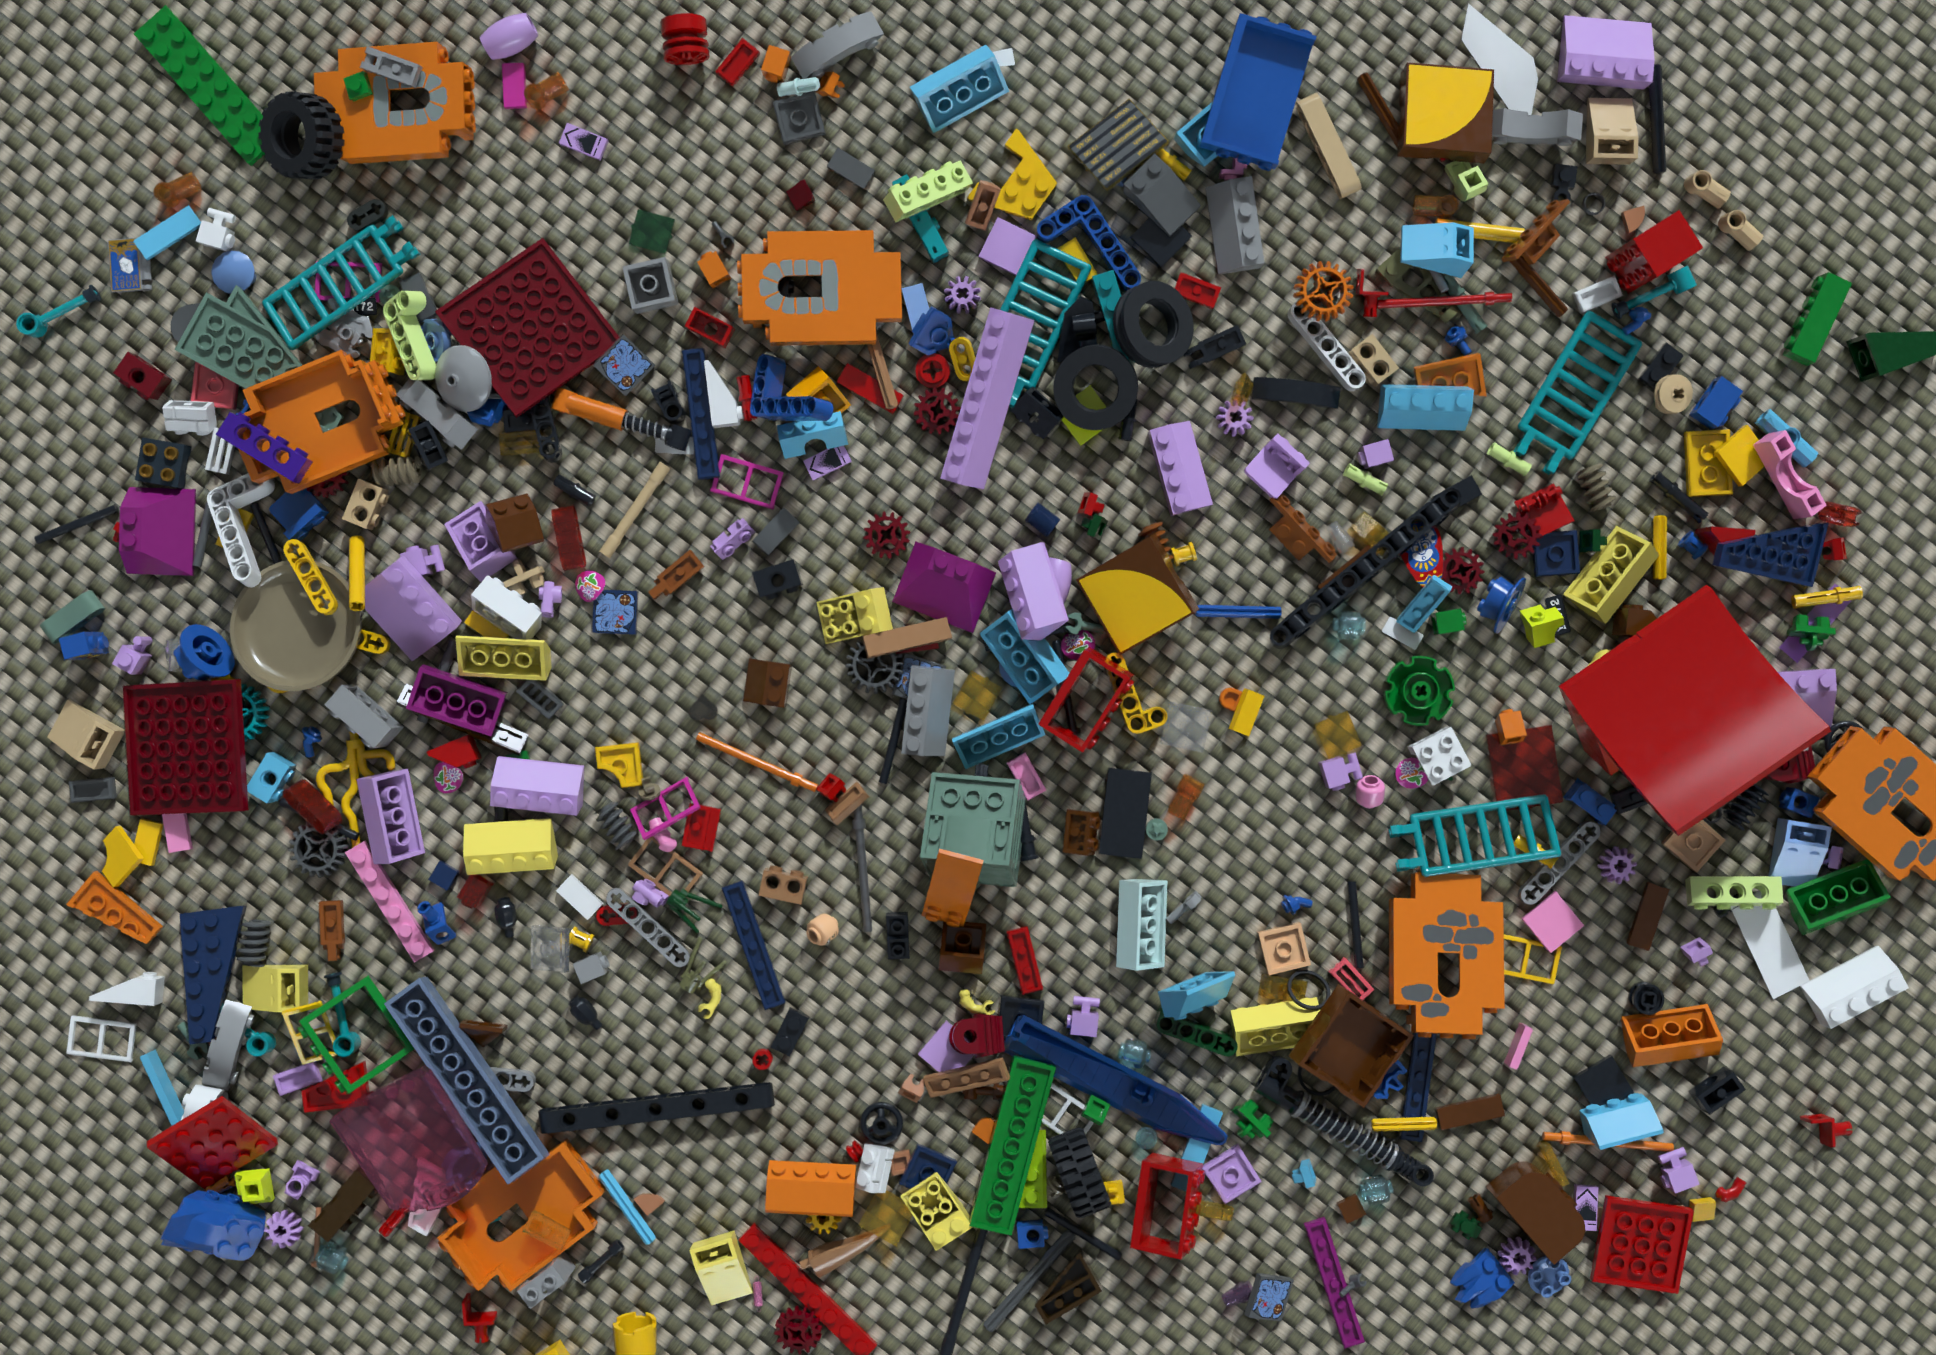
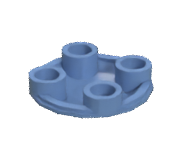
M231 250L224 252L216 258L212 265L211 274L214 283L219 289L228 294L232 293L236 285L245 291L256 281L253 262L240 251Z
M1543 1256L1532 1264L1533 1269H1530L1528 1272L1530 1287L1545 1298L1551 1297L1571 1282L1568 1265L1563 1259H1560L1554 1265L1546 1256Z

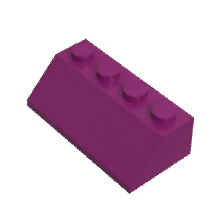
M423 664L419 668L406 709L492 736L508 692Z

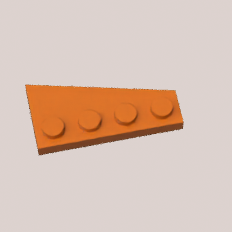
M94 871L66 904L71 908L83 911L84 914L90 917L93 916L103 921L102 923L121 930L122 933L145 944L150 943L163 927L120 889L112 887L107 878L98 871Z

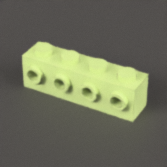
M961 160L953 164L949 161L937 171L931 169L925 172L923 177L917 178V176H914L902 186L900 184L893 185L888 189L889 193L883 201L895 222H899L965 193L973 182Z

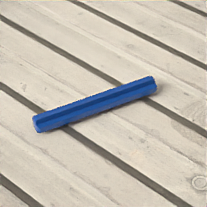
M1197 605L1199 610L1195 612L1197 617L1279 619L1282 615L1281 607Z

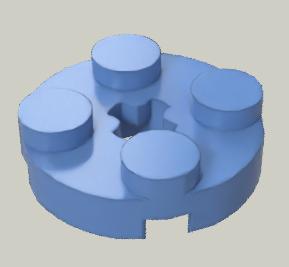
M425 319L421 329L433 359L437 363L442 353L451 347L450 337L452 334L441 320Z

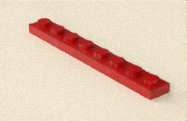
M755 1223L739 1237L738 1241L811 1312L814 1311V1315L817 1318L819 1317L820 1321L855 1355H869L875 1349L877 1342Z

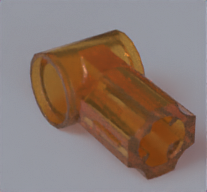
M557 72L538 84L528 85L524 90V96L531 108L539 110L544 108L547 102L569 91V88L561 74ZM533 94H541L538 100H531Z
M190 172L171 182L158 183L153 193L155 198L162 204L172 208L176 207L181 200L202 191V186L195 174ZM171 191L170 196L164 199L165 193Z
M1415 195L1412 212L1416 216H1433L1449 219L1457 211L1459 203L1457 198L1452 195H1445L1444 197ZM1449 203L1452 206V211L1447 212L1443 210L1442 204Z
M1185 773L1177 786V793L1167 812L1185 820L1194 800L1196 801L1200 796L1205 783Z

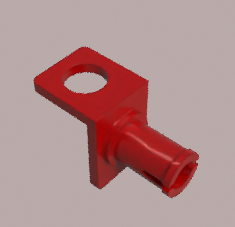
M1357 269L1355 294H1361L1365 297L1363 317H1377L1378 297L1380 295H1389V292L1363 291L1364 269Z
M1824 1114L1800 1116V1120L1811 1124L1819 1123L1820 1143L1831 1148L1836 1147L1835 1136H1849L1853 1132L1852 1130H1846L1853 1129L1849 1121L1835 1123V1118Z
M466 1293L462 1301L464 1326H474L476 1343H480V1338L481 1343H485L489 1340L488 1325L494 1324L497 1311L472 1312L470 1293Z

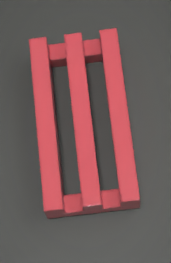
M1345 957L1335 964L1333 969L1331 968L1328 971L1340 985L1355 994L1336 974L1339 970L1361 994L1359 998L1362 1000L1375 990ZM1344 965L1367 987L1365 992L1343 969Z

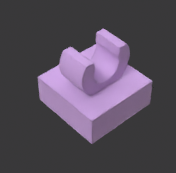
M1832 846L1831 849L1828 848L1827 853L1829 856L1826 860H1823L1822 864H1828V868L1841 869L1844 848Z
M1700 937L1680 947L1682 953L1691 962L1696 963L1698 961L1700 967L1708 964L1707 956L1713 954L1711 947Z

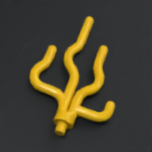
M349 731L350 740H346V759L340 763L327 764L321 767L316 774V783L324 796L325 809L330 812L334 809L333 795L325 782V776L328 773L340 772L349 768L351 786L341 800V808L349 821V828L359 833L357 817L350 808V801L358 791L356 779H359V771L364 777L375 775L368 769L366 759L384 758L387 769L392 771L395 769V760L391 752L385 749L365 750L364 743L359 739V735ZM360 836L356 841L351 839L352 848L360 844Z

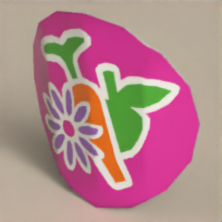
M594 571L580 573L575 581L578 595L586 602L595 600L606 585L604 577Z
M1080 630L1076 635L1067 633L1061 642V649L1064 655L1073 660H1078L1084 649L1088 647L1095 649V639L1086 630Z
M1418 758L1404 759L1396 768V779L1405 788H1418L1429 780Z
M444 762L438 763L435 766L434 782L439 791L442 793H452L461 786L464 780L461 769Z

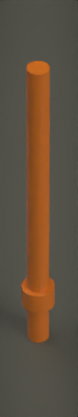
M701 732L697 735V741L790 781L791 785L801 786L813 792L818 787V784L803 778V775L797 772L793 774Z
M1567 1131L1542 1133V1140L1555 1141L1563 1145H1570V1143L1595 1145L1586 1135H1575ZM1642 1140L1614 1146L1665 1152L1674 1150L1673 1143Z

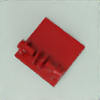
M1554 483L1514 502L1522 517L1527 513L1530 515L1529 521L1533 518L1537 520L1534 526L1541 527V530L1537 533L1542 536L1575 521L1561 497V494H1563L1560 486L1556 487ZM1528 525L1527 527H1528L1530 533L1532 534V530H1531L1530 526Z

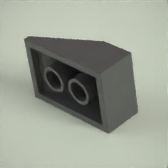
M1156 154L1124 183V194L1169 237L1201 207L1200 203L1173 170Z

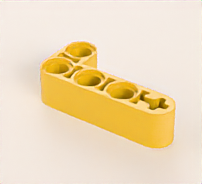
M1114 652L1106 656L1110 660H1112V656L1115 659H1119L1118 665L1128 670L1125 659L1119 653ZM1106 669L1115 694L1118 689L1116 680L1119 676H1112V672ZM1132 685L1128 693L1121 695L1120 698L1123 701L1119 708L1126 727L1130 732L1135 734L1143 733L1162 726L1167 721V712L1161 707L1155 706L1142 710L1134 685ZM1132 697L1134 699L1135 705L1132 709H1126L1123 706L1125 698ZM1159 710L1162 713V719L1155 723L1151 719V714L1153 711ZM1136 717L1142 721V726L1138 730L1132 729L1130 724L1131 720Z

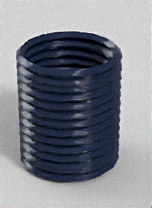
M1038 502L1025 521L1048 537L1060 521V518Z

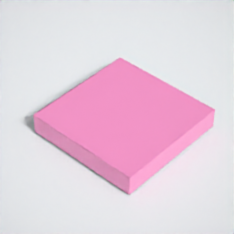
M1556 891L1521 918L1549 953H1552L1584 926Z

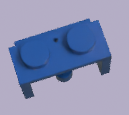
M1578 778L1563 796L1564 799L1576 803L1581 809H1584L1596 818L1595 822L1606 825L1617 811L1614 809V804Z

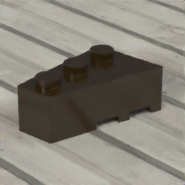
M362 1164L341 1186L332 1200L322 1208L323 1211L310 1222L308 1227L327 1242L333 1239L340 1231L345 1233L353 1224V1221H351L352 1217L355 1214L359 1216L366 1208L365 1201L368 1198L373 1199L380 1191L378 1186L383 1180Z
M1081 1249L1036 1300L1035 1307L1045 1325L1103 1290V1286Z

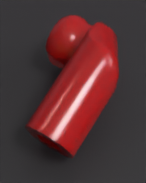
M1736 1177L1729 1189L1726 1190L1723 1187H1719L1715 1195L1722 1202L1734 1200L1739 1197L1747 1182Z

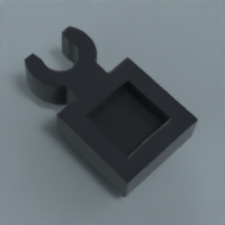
M1555 164L1553 166L1551 187L1557 188V191L1553 194L1552 201L1558 200L1559 195H1562L1564 200L1568 199L1570 201L1571 195L1568 190L1575 188L1578 166Z

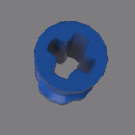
M1692 531L1685 534L1677 544L1680 548L1686 549L1694 560L1699 558L1708 548V545L1699 541Z

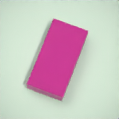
M503 63L504 108H527L525 64Z

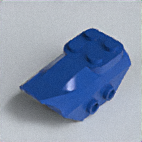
M198 1190L183 1198L177 1212L171 1216L162 1234L161 1240L163 1242L161 1245L182 1248L189 1252L197 1250L209 1255L214 1254L219 1258L244 1261L254 1254L264 1234L265 1211L249 1202H243L235 1194L223 1195L213 1190H207V1192Z

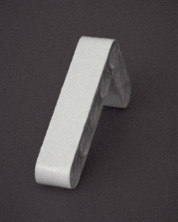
M1327 276L1326 278H1324V280L1327 281V282H1328L1329 280H1334L1333 278H1331V277H1329V276ZM1313 287L1308 291L1307 295L1311 294L1315 288ZM1331 288L1325 290L1320 289L1317 294H1326ZM1337 288L1335 291H1333L1332 296H1336L1340 292V289ZM1312 301V303L1317 307L1321 308L1323 306L1322 302L1314 303ZM1295 302L1287 313L1291 323L1346 390L1355 391L1362 387L1366 380L1364 372L1322 320L1316 321L1315 314L1311 319L1308 318L1310 313L1308 310H1306L1303 317H1297L1294 314V308L1299 307L1302 309L1304 307L1303 305L1296 306ZM1309 324L1317 327V334H1311L1308 331ZM1323 341L1330 343L1331 351L1322 349L1321 344ZM1336 358H1341L1344 360V368H1338L1336 366ZM1350 375H1355L1358 378V385L1350 383Z
M249 473L211 490L207 495V503L232 575L246 587L252 588L260 583L261 573L238 509L270 495L275 489V483L270 479L259 485L251 481Z

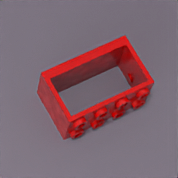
M1678 210L1605 258L1607 259L1608 268L1617 275L1620 287L1629 294L1703 249V246L1681 211Z
M1088 647L1084 649L1038 725L1082 753L1087 749L1091 750L1100 738L1097 735L1099 730L1101 732L1105 730L1111 721V718L1108 717L1109 714L1117 711L1123 701L1120 698L1121 695L1128 693L1135 681L1131 680L1134 674L1093 648ZM1094 660L1121 677L1123 681L1084 741L1071 730L1065 729L1054 722L1088 665Z
M1151 1153L1142 1160L1130 1248L1180 1260L1190 1253L1191 1248L1194 1249L1196 1244V1235H1193L1194 1227H1197L1199 1222V1214L1196 1213L1197 1205L1200 1206L1202 1200V1192H1199L1200 1184H1203L1205 1179V1171L1202 1170L1203 1163L1157 1153ZM1159 1169L1188 1175L1179 1242L1150 1236Z

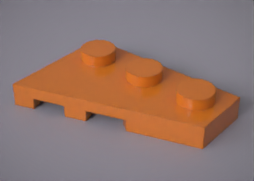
M1480 353L1414 367L1416 385L1467 386L1474 390V395L1487 397Z

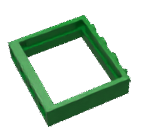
M369 975L298 1021L300 1026L297 1029L304 1039L309 1038L312 1043L309 1046L316 1057L321 1056L325 1062L322 1064L324 1070L328 1075H334L337 1079L334 1084L341 1093L345 1092L347 1095L414 1050V1047L384 1005L386 1000ZM363 987L404 1049L350 1084L309 1022Z

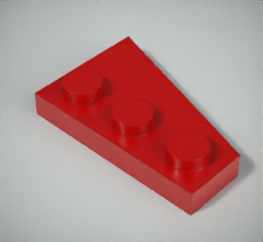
M366 1060L342 1071L350 1084L367 1074ZM334 1076L329 1077L301 1091L304 1113L369 1105L371 1103L369 1083L367 1081L347 1095L345 1092L341 1093L334 1084L337 1079Z

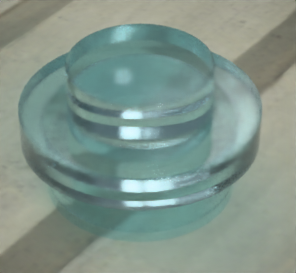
M1143 1127L1137 1131L1135 1138L1139 1147L1151 1149L1156 1145L1157 1134L1152 1128Z

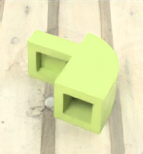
M1453 161L1445 165L1444 169L1454 185V193L1461 201H1467L1487 190L1488 182L1478 166L1472 168L1469 162Z

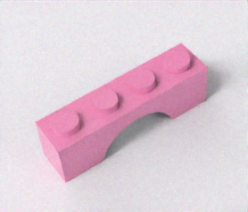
M1786 430L1768 433L1753 444L1793 519L1812 517L1827 506L1818 488L1803 481L1795 472L1791 456L1796 447Z

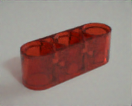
M571 505L552 509V520L563 570L567 571L586 567V557L575 506Z
M301 779L283 790V796L288 804L319 833L324 834L342 823L340 812L307 780Z

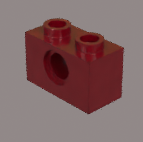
M131 352L125 354L113 372L119 377L118 381L128 388L134 387L138 390L136 394L145 400L149 398L159 400L172 380L150 363ZM144 373V380L140 383L139 376Z

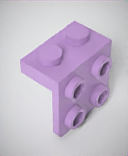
M1276 434L1244 469V473L1271 498L1277 499L1310 462L1305 459L1302 453L1294 449L1287 439Z

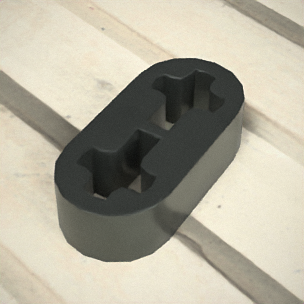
M378 199L370 200L348 215V225L353 230L360 232L371 224L376 225L384 220L388 215V208L385 203ZM376 205H377L378 207H382V208L379 209V212H380L379 215H377L376 213H373V212L375 211V208H374V207H375ZM356 217H360L362 219L360 226L354 224L356 222Z

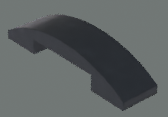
M1254 377L1251 399L1338 409L1341 387L1301 380Z

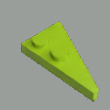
M1039 1130L1019 1208H1047L1046 1130Z

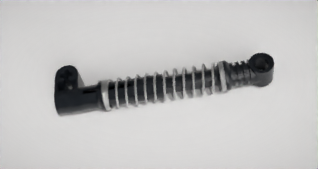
M1280 1056L1270 1058L1255 1085L1254 1091L1286 1109L1293 1118L1299 1117L1301 1122L1307 1121L1308 1126L1314 1125L1315 1130L1321 1129L1322 1134H1329L1330 1139L1336 1138L1338 1143L1344 1142L1345 1147L1351 1146L1352 1151H1358L1360 1156L1366 1154L1367 1160L1373 1159L1374 1164L1381 1163V1167L1384 1170L1396 1171V1173L1422 1187L1431 1184L1434 1173L1428 1165L1404 1153L1402 1148L1398 1144L1396 1145V1143L1393 1144L1392 1141L1385 1147V1137L1377 1142L1378 1134L1375 1133L1370 1138V1129H1367L1364 1134L1361 1133L1363 1124L1357 1130L1354 1129L1355 1120L1350 1123L1348 1116L1342 1117L1341 1112L1335 1113L1333 1108L1328 1109L1326 1103L1321 1105L1318 1103V1099L1314 1101L1311 1099V1095H1308L1302 1090L1297 1091L1286 1085L1292 1074L1291 1063ZM1277 1064L1284 1068L1282 1072L1276 1069ZM1272 1071L1281 1076L1280 1081L1270 1076L1269 1073ZM1285 1094L1295 1099V1102L1292 1103L1284 1098ZM1306 1107L1310 1108L1309 1112L1305 1110ZM1346 1139L1351 1141V1144L1346 1145ZM1354 1143L1359 1146L1355 1150L1353 1149ZM1361 1147L1366 1150L1363 1154L1360 1153ZM1368 1152L1374 1154L1373 1157L1368 1158ZM1376 1156L1381 1158L1379 1162H1375ZM1424 1169V1176L1417 1179V1171Z

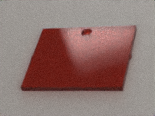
M1552 725L1526 728L1527 736L1523 742L1501 745L1498 733L1486 735L1496 801L1544 794L1548 797L1549 804L1563 802ZM1534 804V805H1527V806H1528L1529 809H1531V808H1533V807H1535V806H1541V805H1540V804ZM1519 807L1507 808L1506 811L1516 810Z

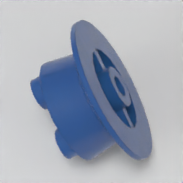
M1499 577L1496 580L1492 579L1487 587L1489 594L1486 599L1481 600L1477 611L1481 612L1480 616L1495 620L1494 633H1499L1509 620L1522 595L1526 578H1521L1515 585L1503 577Z
M199 624L190 625L182 631L180 645L173 652L182 669V674L188 679L208 680L211 677H225L231 673L235 664L232 649L226 640L213 629Z

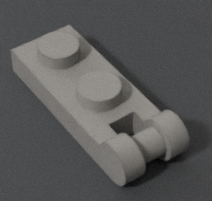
M366 47V57L361 62L359 68L416 88L422 66L377 49Z

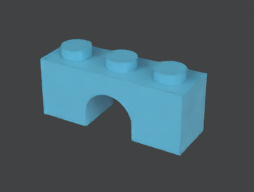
M841 411L834 412L827 421H795L777 426L779 442L785 459L805 455V444L812 439L824 441L827 449L848 445Z

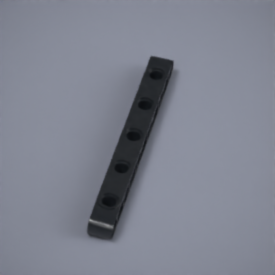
M1449 487L1431 499L1291 612L1270 632L1272 646L1277 649L1286 648L1439 526L1460 506L1462 500L1460 490L1455 487ZM1448 495H1454L1457 498V502L1451 504L1445 498ZM1413 523H1420L1423 529L1416 532L1411 529V525ZM1384 550L1389 556L1386 559H1379L1376 554L1378 551ZM1345 578H1351L1355 583L1351 587H1345L1342 581ZM1318 606L1320 612L1317 615H1311L1308 613L1309 607ZM1278 633H1283L1286 639L1284 642L1278 643L1274 641V636Z
M771 1082L550 1107L539 1110L538 1115L540 1132L547 1134L769 1108L775 1105L773 1084ZM740 1093L745 1094L748 1101L740 1102L737 1095ZM697 1098L702 1099L705 1106H696L694 1100ZM652 1104H659L662 1109L661 1112H655L652 1109ZM609 1109H616L618 1117H612L609 1114ZM566 1114H572L575 1117V1122H569Z

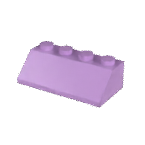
M1190 421L1169 424L1149 430L1148 436L1170 516L1213 505Z
M1040 542L1013 550L998 561L1021 639L1041 641L1069 621L1045 543Z
M498 756L491 782L490 806L577 816L583 806L584 766Z
M408 769L356 779L373 863L390 864L425 853Z

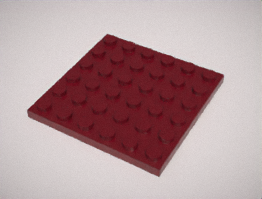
M541 238L435 311L459 345L469 346L477 350L484 357L491 372L493 389L516 418L593 365L619 338L618 334L544 238Z
M241 679L123 686L130 815L249 810Z

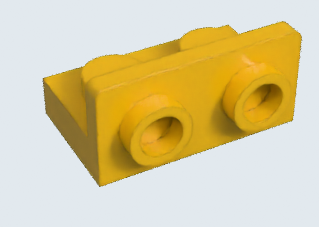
M373 328L370 361L376 360L380 364H384L388 373L404 375L405 367L389 328Z

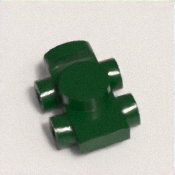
M1463 1210L1460 1213L1455 1212L1449 1222L1452 1225L1450 1229L1456 1233L1461 1230L1463 1232L1462 1236L1468 1240L1471 1237L1477 1239L1483 1229L1478 1225L1480 1221L1475 1217H1472L1471 1220L1467 1219L1469 1214Z

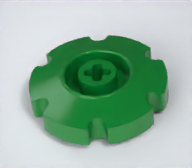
M1426 656L1409 657L1407 665L1403 661H1399L1388 672L1385 682L1389 684V689L1383 691L1384 701L1392 714L1401 713L1402 722L1410 725L1424 726L1429 724L1431 717L1434 720H1440L1450 710L1453 700L1449 698V693L1455 690L1454 680L1446 667L1437 668L1436 659ZM1416 687H1422V695L1417 694Z

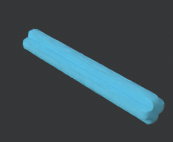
M608 1169L603 1171L598 1176L600 1181L644 1244L649 1245L655 1240L656 1236Z

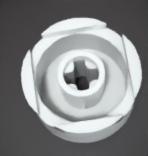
M196 1084L191 1093L186 1094L183 1098L182 1106L185 1109L181 1120L220 1096L228 1100V1093L224 1092V1089Z

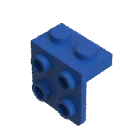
M307 488L293 494L285 492L269 508L270 513L286 529L283 534L289 540L296 539L300 541L309 534V531L314 526L322 523L325 516L330 513L312 492L306 490Z

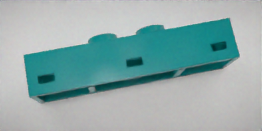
M906 174L893 181L892 186L895 184L904 185L910 179L909 176ZM930 208L910 216L909 219L932 262L936 263L949 256V251L938 232L940 226L935 217L931 218L927 211Z

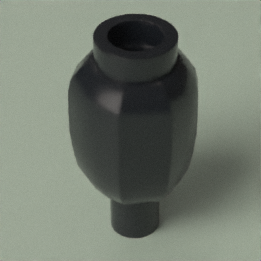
M510 897L499 898L494 908L497 924L500 928L504 929L506 938L513 937V927L517 921L515 905L510 901Z
M576 995L568 1003L571 1014L584 1025L591 1024L595 1030H598L603 1025L597 1019L596 1009L586 998H580Z

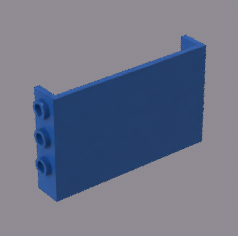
M1240 13L1199 147L1214 151L1219 157L1228 158L1230 156L1237 158V161L1242 164L1253 163L1257 164L1262 170L1271 171V169L1275 170L1278 166L1279 155L1311 49L1317 36L1312 35V32L1305 29H1300L1299 31L1292 29L1290 25L1285 23L1275 24L1269 22L1270 20L1265 17L1258 16L1255 18Z

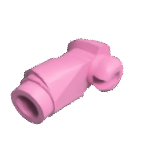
M654 818L648 822L650 830L664 823L661 818ZM667 828L653 835L660 845L659 849L664 852H670L677 846V841L671 838Z

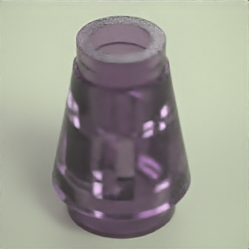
M1242 1280L1222 1294L1226 1307L1248 1302L1253 1287L1249 1280L1245 1282Z

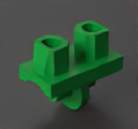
M1801 614L1793 617L1792 627L1787 630V636L1800 637L1799 643L1805 644L1807 651H1814L1816 646L1823 645V640H1827L1830 635H1836V628H1830L1829 617H1816L1814 619V626H1808V616Z
M1252 1099L1245 1101L1241 1106H1235L1232 1110L1239 1118L1235 1123L1240 1128L1237 1135L1241 1138L1247 1135L1252 1139L1256 1134L1259 1138L1263 1136L1268 1138L1271 1134L1269 1129L1274 1120L1265 1113L1257 1119L1253 1114L1259 1106Z

